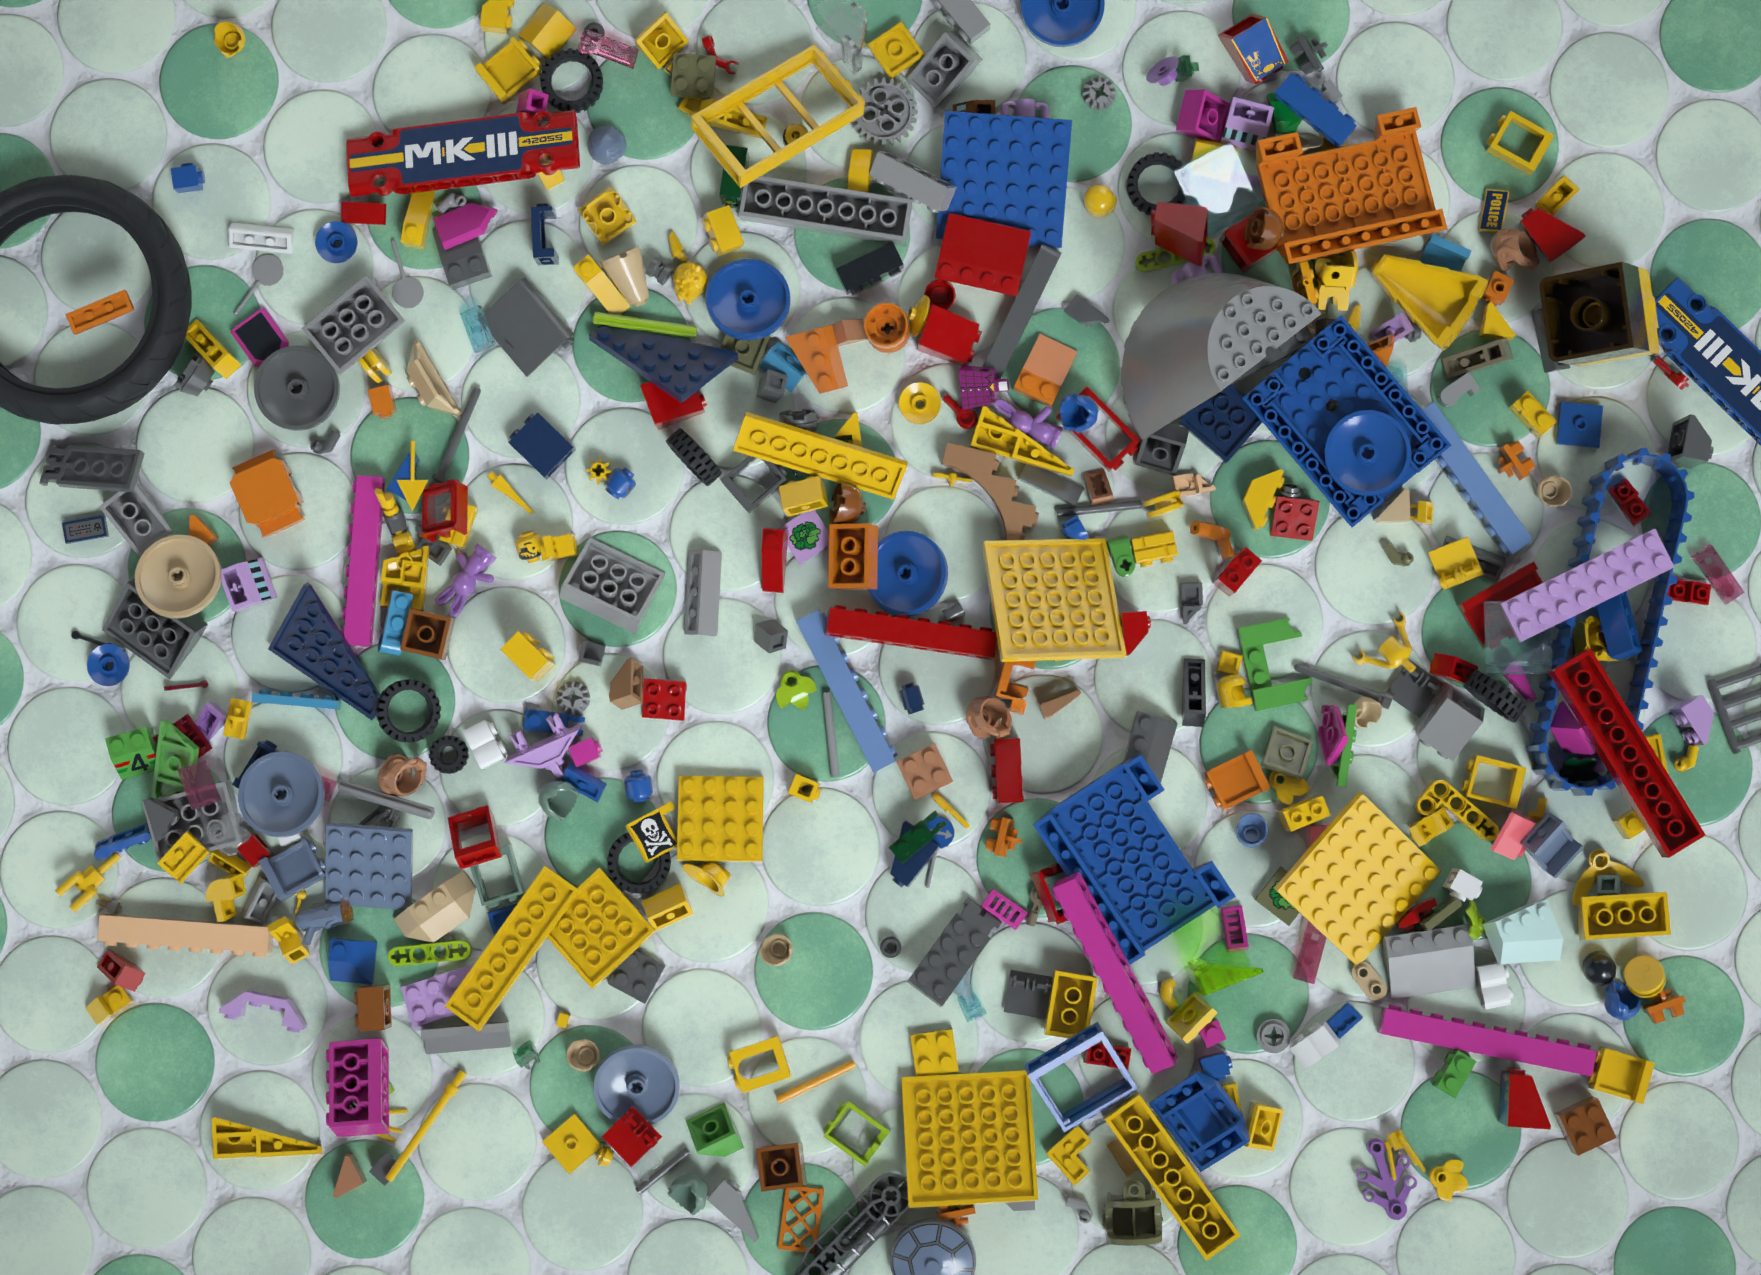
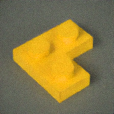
M1078 1125L1075 1128L1073 1127L1046 1152V1155L1074 1186L1091 1172L1077 1157V1154L1092 1141Z

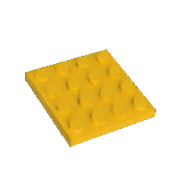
M679 776L677 861L762 862L764 777Z
M598 868L577 888L580 892L547 937L592 989L599 985L656 932L647 919L601 868Z

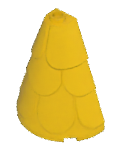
M1385 254L1381 260L1377 259L1371 267L1373 278L1394 303H1398L1410 320L1416 323L1428 339L1442 351L1446 349L1444 345L1449 347L1460 334L1476 309L1478 298H1482L1488 284V280L1481 276Z

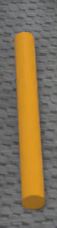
M853 1060L846 1062L776 1096V1099L781 1104L856 1068Z

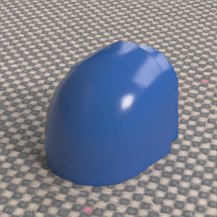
M1078 515L1061 524L1063 527L1061 531L1067 539H1089Z

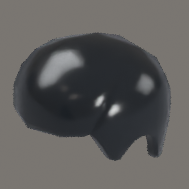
M1595 951L1589 953L1583 960L1584 976L1593 985L1604 986L1610 984L1616 976L1615 962L1605 952Z

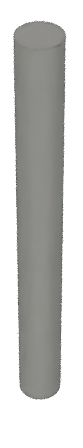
M831 692L823 693L830 771L831 777H838L839 766Z

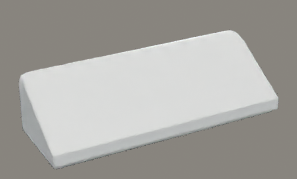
M232 223L228 228L229 248L292 254L294 229Z

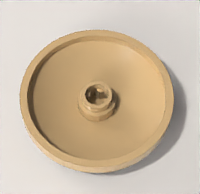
M172 535L153 543L142 554L135 570V587L141 600L150 610L168 618L189 617L202 611L217 595L222 580L221 565L215 552L204 541L189 535Z

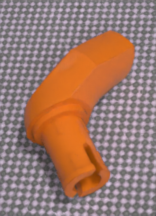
M1194 521L1191 524V534L1217 542L1222 560L1235 556L1230 542L1232 534L1229 529L1200 521Z

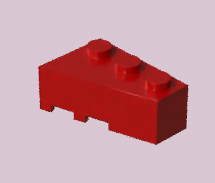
M1020 738L994 739V744H990V756L995 758V765H991V778L996 780V786H992V799H996L997 803L1024 802Z

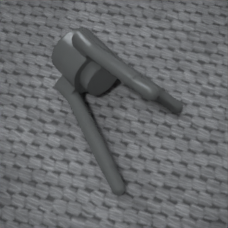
M380 805L358 825H365L378 814L380 817L372 826H378L382 820H385L387 823L392 820L389 827H394L400 818L398 816L400 810Z

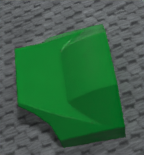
M1274 93L1267 94L1268 106L1274 107L1271 119L1275 136L1277 134L1296 132L1302 119L1274 97Z

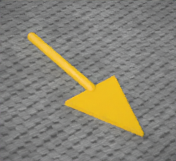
M411 440L410 480H397L412 512L428 480H415L414 440Z

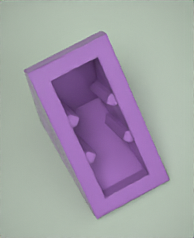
M208 702L205 704L195 724L205 738L210 741L226 723L227 713L216 703Z

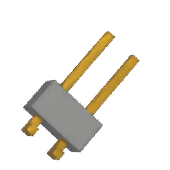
M98 896V898L110 902L111 904L109 907L102 905L98 902H96L95 904H98L108 909L107 912L111 914H119L117 909L118 907L122 908V906L119 905L120 902L116 900L110 901L101 896Z

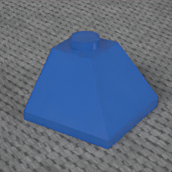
M343 938L330 939L328 957L330 981L373 985L377 942Z

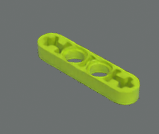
M1207 238L1206 245L1211 246L1208 253L1204 252V256L1213 254L1216 249L1215 242ZM1163 248L1140 253L1135 260V267L1138 271L1146 273L1188 263L1189 261ZM1162 252L1169 253L1171 256L1170 262L1162 263L1159 255ZM1155 254L1157 266H1154V262L1148 263L1147 268L1139 264L1142 257H1145L1146 260L1153 259L1152 255Z
M466 940L399 946L389 951L388 960L394 966L463 960L471 955L472 947ZM449 944H452V949L459 948L460 944H463V947H467V951L464 952V956H461L460 952L452 953L453 957L450 958L451 949ZM438 946H443L446 949L444 958H438L435 955V949ZM417 948L425 951L423 960L415 959L414 951ZM407 949H410L409 957L411 962H408V957L401 958L400 962H397V959H393V955L397 953L396 950H399L400 954H407Z

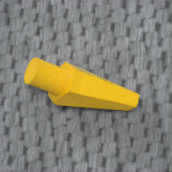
M672 231L668 236L672 259L677 257L681 263H685L689 258L682 252L684 247L674 231Z
M1357 305L1352 309L1347 320L1356 333L1357 328L1360 327L1361 305Z

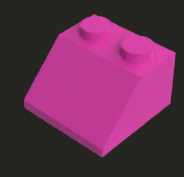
M1205 89L1185 90L1176 131L1195 139L1197 137L1221 142L1230 103Z

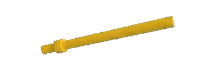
M459 1070L451 1083H447L443 1089L445 1092L385 1176V1179L391 1183L451 1096L454 1097L458 1092V1086L467 1075L465 1072Z

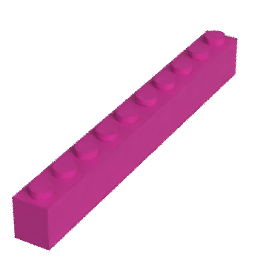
M1080 871L1058 880L1053 887V895L1061 903L1063 914L1067 920H1070L1074 935L1077 939H1080L1085 955L1091 959L1093 970L1097 976H1100L1104 991L1110 995L1115 1011L1121 1015L1123 1026L1126 1031L1130 1032L1133 1038V1045L1140 1051L1145 1067L1149 1068L1151 1073L1154 1074L1174 1066L1178 1055Z
M1389 1004L1388 1008L1382 1007L1377 1031L1380 1034L1591 1077L1593 1074L1597 1051L1590 1049L1591 1045L1578 1043L1577 1046L1569 1045L1570 1041L1557 1038V1041L1553 1042L1548 1041L1549 1037L1536 1034L1535 1038L1528 1037V1032L1515 1030L1513 1034L1506 1032L1507 1028L1494 1026L1493 1029L1485 1028L1486 1024L1473 1021L1472 1025L1464 1024L1465 1020L1452 1017L1451 1021L1444 1020V1015L1431 1013L1429 1017L1422 1015L1423 1011L1410 1009L1409 1012L1401 1011L1402 1007Z

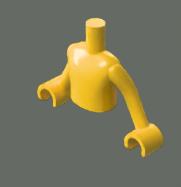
M1402 612L1399 613L1403 619L1402 621L1397 622L1393 618L1394 625L1399 629L1402 643L1394 636H1391L1379 647L1378 653L1386 661L1365 656L1363 650H1358L1362 658L1356 659L1352 656L1357 665L1369 663L1387 669L1397 668L1402 665L1410 673L1416 669V666L1408 660L1411 655L1412 646L1405 630L1406 618Z

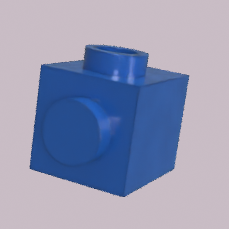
M193 163L181 164V167L171 168L173 189L177 193L203 190L205 175L199 167Z
M1223 1051L1198 1058L1202 1073L1217 1081L1224 1080L1226 1075L1231 1074L1230 1068H1233L1231 1058L1226 1056Z

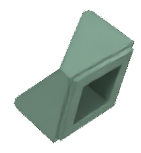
M1598 875L1597 896L1621 895L1620 875Z

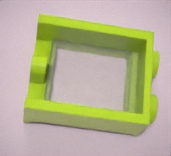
M851 1100L847 1104L842 1102L836 1110V1113L839 1115L835 1121L830 1119L823 1130L826 1131L824 1137L865 1167L891 1129L884 1126Z

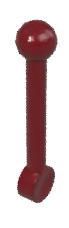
M203 680L200 683L164 686V691L195 687L205 689L208 687V682Z

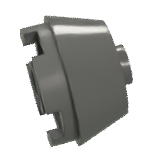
M194 354L190 363L186 365L179 375L174 386L179 388L180 392L199 396L202 390L207 391L213 383L211 377L215 371L204 357L201 358Z
M802 409V411L793 412L786 410L779 413L778 422L816 433L819 418H817L814 409Z

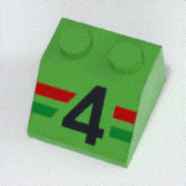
M143 727L105 738L110 759L122 780L154 771L157 743L153 739L155 736L153 727Z

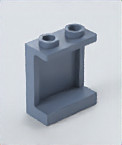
M1548 812L1521 842V845L1542 870L1557 878L1582 851L1583 846L1572 838L1565 829L1567 825L1561 819Z
M306 837L301 838L302 842L271 859L265 857L258 861L276 897L280 901H284L326 878V864L322 858L318 859L315 853L318 849L313 840L309 841Z

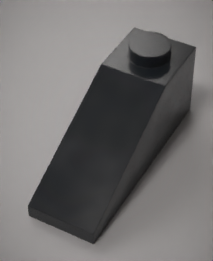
M1184 658L1182 726L1203 727L1206 717L1205 659Z

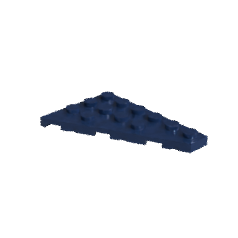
M601 325L589 334L591 342L681 403L738 360V353L735 351L633 329Z
M305 583L268 650L370 720L375 719L377 716V701L381 696L311 584Z

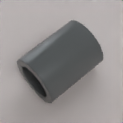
M959 602L942 611L945 619L951 623L965 616V612Z

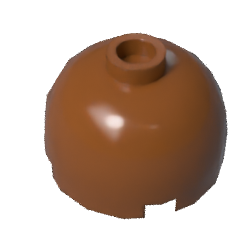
M1258 206L1253 210V212H1256L1254 217H1249L1247 220L1245 240L1249 241L1247 245L1249 248L1268 250L1283 238V222L1276 211Z
M840 482V484H837L831 500L834 501L833 510H829L830 523L853 524L860 515L864 514L866 503L863 502V496L859 489L846 483Z

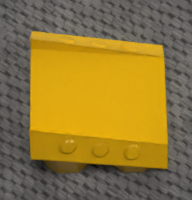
M612 186L605 188L577 209L602 245H605L637 222Z
M1589 616L1583 621L1575 620L1576 626L1573 627L1574 656L1583 650L1591 648L1598 661H1619L1610 658L1606 652L1605 646L1607 643L1601 633V621L1598 618Z

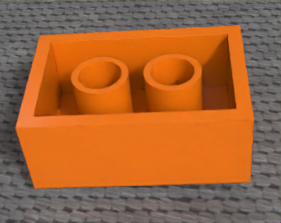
M870 523L829 524L828 588L836 590L877 589L878 526Z

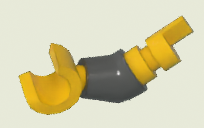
M376 488L374 492L382 507L384 520L391 535H395L392 537L397 555L400 556L403 553L415 551L416 546L410 532H406L407 525L402 508L397 505L392 493L384 494L382 489Z

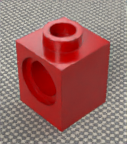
M257 834L245 835L242 838L243 843L236 848L252 867H258L260 865L258 861L265 857L268 858L273 854L271 849Z

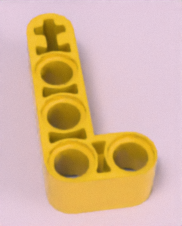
M1444 780L1430 782L1414 801V810L1420 815H1430L1440 805L1444 806L1452 816L1481 840L1492 841L1499 834L1498 826ZM1438 783L1443 786V793L1441 795H1437L1434 792V787ZM1454 797L1460 802L1457 809H1453L1450 805ZM1424 799L1430 804L1429 809L1425 812L1420 807V803ZM1470 811L1474 812L1476 816L1473 823L1467 821V814ZM1481 824L1483 827L1490 828L1489 832L1491 835H1484L1486 831L1482 827L1477 826Z

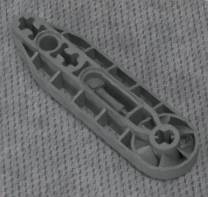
M892 1172L882 1174L876 1178L807 1248L794 1275H811L809 1270L813 1266L821 1269L820 1275H827L836 1265L842 1270L839 1275H843L908 1209L907 1179L900 1174ZM885 1177H888L889 1184H887ZM873 1188L882 1190V1193L873 1192ZM869 1190L870 1201L864 1196ZM888 1190H889L890 1192L896 1191V1193H895V1197H896V1198H894V1199H893L892 1197H890L889 1199L886 1198V1197H887V1193H886V1192H887ZM862 1198L867 1204L854 1216L849 1210ZM882 1201L885 1203L880 1208H877ZM872 1206L880 1213L878 1216L870 1210ZM866 1212L868 1216L864 1220H861L859 1224L845 1236L844 1234ZM847 1213L851 1220L838 1231L834 1225ZM885 1216L896 1217L890 1222ZM871 1218L873 1221L851 1242L850 1240ZM883 1219L888 1225L874 1237L870 1231ZM832 1229L837 1235L824 1247L819 1240ZM868 1235L872 1241L859 1252L855 1246ZM817 1244L821 1251L810 1262L807 1261L805 1258L809 1250ZM853 1250L857 1256L844 1268L840 1261ZM826 1252L830 1254L834 1252V1260L832 1258L828 1259L824 1266L822 1262L827 1257ZM804 1262L806 1266L798 1273L800 1267Z

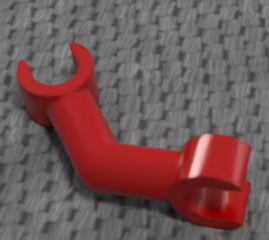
M712 36L702 38L707 55L716 56V66L725 69L728 74H736L730 70V65L732 63L735 65L740 64L737 61H726L717 57Z

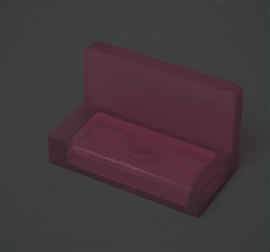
M207 761L177 769L192 810L220 801V796Z

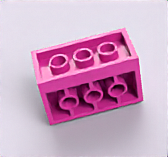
M381 1038L329 1042V1049L326 1050V1061L329 1062V1070L326 1071L327 1084L329 1083V1091L326 1092V1103L329 1105V1113H326V1125L329 1126L337 1137L390 1133L388 1047Z

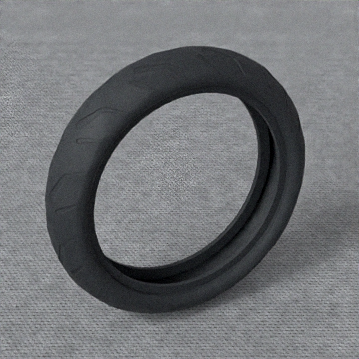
M77 175L37 177L0 192V246L21 227L51 214L78 212L103 217L120 225L127 231L142 251L151 275L153 301L147 328L132 354L114 371L91 383L70 388H47L32 385L16 377L0 362V407L25 419L55 425L91 422L117 414L137 403L152 391L172 368L181 351L187 335L192 309V290L185 258L178 241L164 220L146 202L120 186L105 180Z

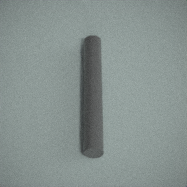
M684 1148L637 1186L635 1188L636 1191L641 1195L690 1155L688 1149Z

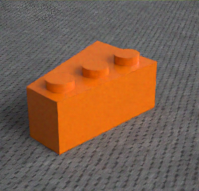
M832 325L785 337L819 394L848 387Z

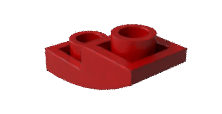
M341 202V222L386 225L387 204Z
M1626 478L1608 490L1619 509L1633 527L1651 515L1649 508L1638 497L1639 493Z
M1677 579L1676 584L1669 585L1667 595L1676 602L1707 606L1709 605L1711 584Z
M1430 897L1410 908L1396 923L1397 928H1403L1404 931L1417 927L1415 923L1421 922L1418 913L1426 915L1433 912V907L1438 906L1435 898Z
M1097 1043L1084 1051V1063L1118 1068L1103 1043ZM1113 1045L1128 1070L1132 1048Z

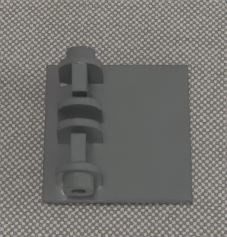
M1409 659L1416 666V669L1410 673L1403 667L1387 691L1394 693V701L1420 718L1434 697L1441 692V687L1444 683Z
M1010 970L1004 1012L1046 1019L1053 977Z

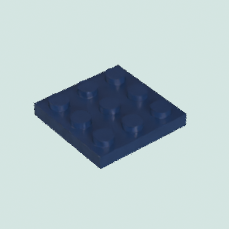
M1231 384L1188 411L1178 423L1184 428L1189 429V432L1224 463H1227L1260 426L1262 421L1242 399L1245 395Z

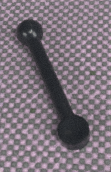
M73 631L71 637L76 640L82 639L97 645L112 644L83 636L78 631Z

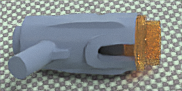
M345 902L314 903L310 909L301 910L295 916L297 928H301L303 932L306 931L302 941L305 945L311 944L314 933L321 928L330 929L341 924H348L349 921L354 919L351 904H345Z

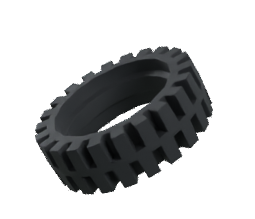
M572 48L567 49V51L560 50L558 54L554 53L551 55L552 58L546 60L545 66L543 65L542 74H540L542 91L549 94L548 102L561 112L575 110L576 113H581L580 111H586L588 107L594 106L595 101L599 100L600 93L603 90L602 72L595 59L585 51L573 50ZM570 61L585 65L592 75V86L589 92L583 98L575 101L564 100L558 97L551 85L552 75L561 64Z
M1159 152L1147 154L1134 164L1127 180L1129 199H1131L1134 207L1136 206L1140 212L1143 211L1145 215H1151L1152 210H1156L1157 205L1146 201L1141 196L1138 190V179L1140 174L1152 165L1169 167L1178 178L1179 189L1177 195L1167 203L1183 204L1188 196L1190 188L1189 174L1186 167L1182 165V162L1175 159L1176 157L1173 155L1169 156L1168 153L1164 152L1162 154H1159Z
M679 428L666 440L667 445L675 455L706 486L711 485L722 474L710 456L683 429Z
M1474 670L1463 685L1477 700L1510 722L1515 723L1526 709L1524 702L1516 697L1515 694L1478 670Z
M412 679L396 681L387 686L380 694V698H378L376 718L379 726L389 737L397 741L410 743L425 739L429 734H432L439 724L438 720L441 717L439 698L423 682ZM404 690L419 692L426 699L429 707L427 721L421 728L411 732L398 730L392 725L388 717V706L391 699L397 693Z
M629 832L620 836L609 850L607 867L610 876L623 890L631 893L650 892L659 887L668 876L671 866L670 852L668 851L659 856V870L653 878L642 883L632 882L624 877L618 864L619 854L622 849L630 842H634Z

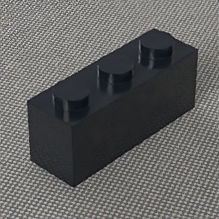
M891 242L836 268V274L846 294L856 295L864 290L863 287L869 284L875 286L883 281L882 278L888 275L894 277L900 274L904 264L894 243Z

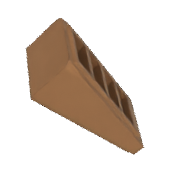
M1077 689L1040 703L1039 707L1044 720L1049 719L1081 694L1080 690Z

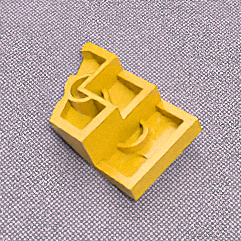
M423 546L421 549L406 552L398 557H392L383 561L380 580L383 584L381 607L388 608L391 590L413 594L411 609L423 611L428 576L429 546Z

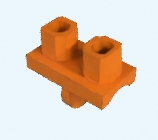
M1519 441L1511 444L1507 443L1498 449L1503 456L1497 460L1501 465V468L1497 470L1499 474L1505 471L1510 478L1515 473L1520 481L1527 477L1528 473L1535 467L1530 457L1520 462L1516 456L1524 451Z
M1004 817L1002 819H992L990 830L998 831L999 834L997 840L987 839L985 849L994 852V855L1006 857L1008 849L1014 851L1015 843L1022 844V839L1017 838L1018 830L1013 829L1015 820Z
M1662 989L1659 994L1650 997L1651 1001L1658 999L1657 1002L1642 1006L1643 1012L1647 1013L1655 1024L1665 1021L1662 1010L1669 1008L1672 1017L1684 1015L1682 1004L1686 1002L1684 996L1677 994L1666 998V996L1672 995L1670 989L1664 991Z
M974 1204L959 1205L958 1208L952 1209L950 1206H938L936 1214L939 1219L955 1218L949 1221L961 1228V1225L968 1224L969 1221L968 1217L960 1219L959 1217L976 1214Z

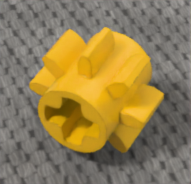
M601 458L598 459L597 463L590 461L591 469H586V472L592 474L589 480L596 479L598 485H600L601 480L606 481L608 474L612 473L611 470L607 469L610 463L602 464ZM601 467L604 473H601L598 477L594 471Z

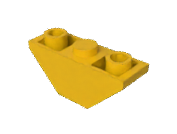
M1279 469L1256 478L1249 483L1242 499V504L1253 530L1257 531L1260 527L1264 528L1268 516L1265 515L1268 507L1272 508L1277 498L1274 496L1277 488L1280 489L1285 480V477L1282 476L1284 470Z

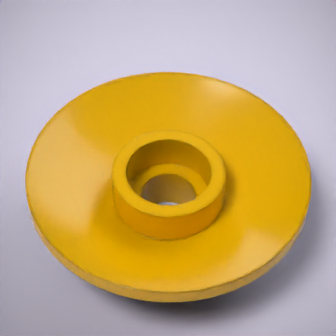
M923 295L914 307H910L907 318L910 319L911 334L915 337L922 332L928 318L930 299L926 295Z
M917 382L903 390L899 398V408L903 417L909 422L919 425L926 424L934 420L939 414L941 398L933 386ZM918 401H922L924 403V406L922 408H918L916 406V403Z

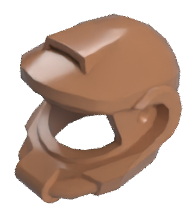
M1505 228L1492 237L1490 249L1496 265L1502 271H1508L1514 264V261L1530 270H1534L1540 263L1536 247L1525 231ZM1520 248H1523V250H1524V252H1525V257H1524V255L1521 253Z
M981 696L971 700L965 717L974 736L983 739L989 738L992 735L997 738L1009 735L1012 719L1006 705L1001 700L989 696Z
M397 753L392 754L379 770L377 776L378 785L386 794L397 797L411 795L424 782L427 763L419 757L407 760L405 756ZM411 767H413L414 770H415V776H414V778L411 776V773H412V768H411Z

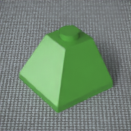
M725 1103L686 1120L696 1152L700 1155L726 1157L744 1148L739 1132Z

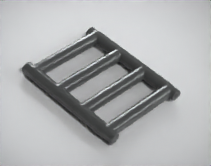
M1761 663L1758 667L1718 681L1711 679L1707 681L1733 754H1738L1741 752L1740 749L1761 742V733L1738 741L1734 732L1735 728L1761 720V711L1730 721L1726 709L1760 698L1761 688L1723 701L1719 689L1761 675Z

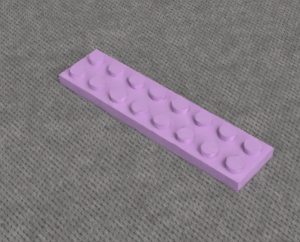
M1652 529L1499 605L1518 643L1674 568V565L1656 529Z

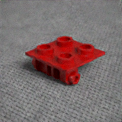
M1277 496L1274 503L1275 512L1271 536L1313 541L1320 501Z
M644 678L642 718L684 721L687 692L686 681Z
M632 1106L602 1135V1138L632 1167L658 1143L662 1136Z

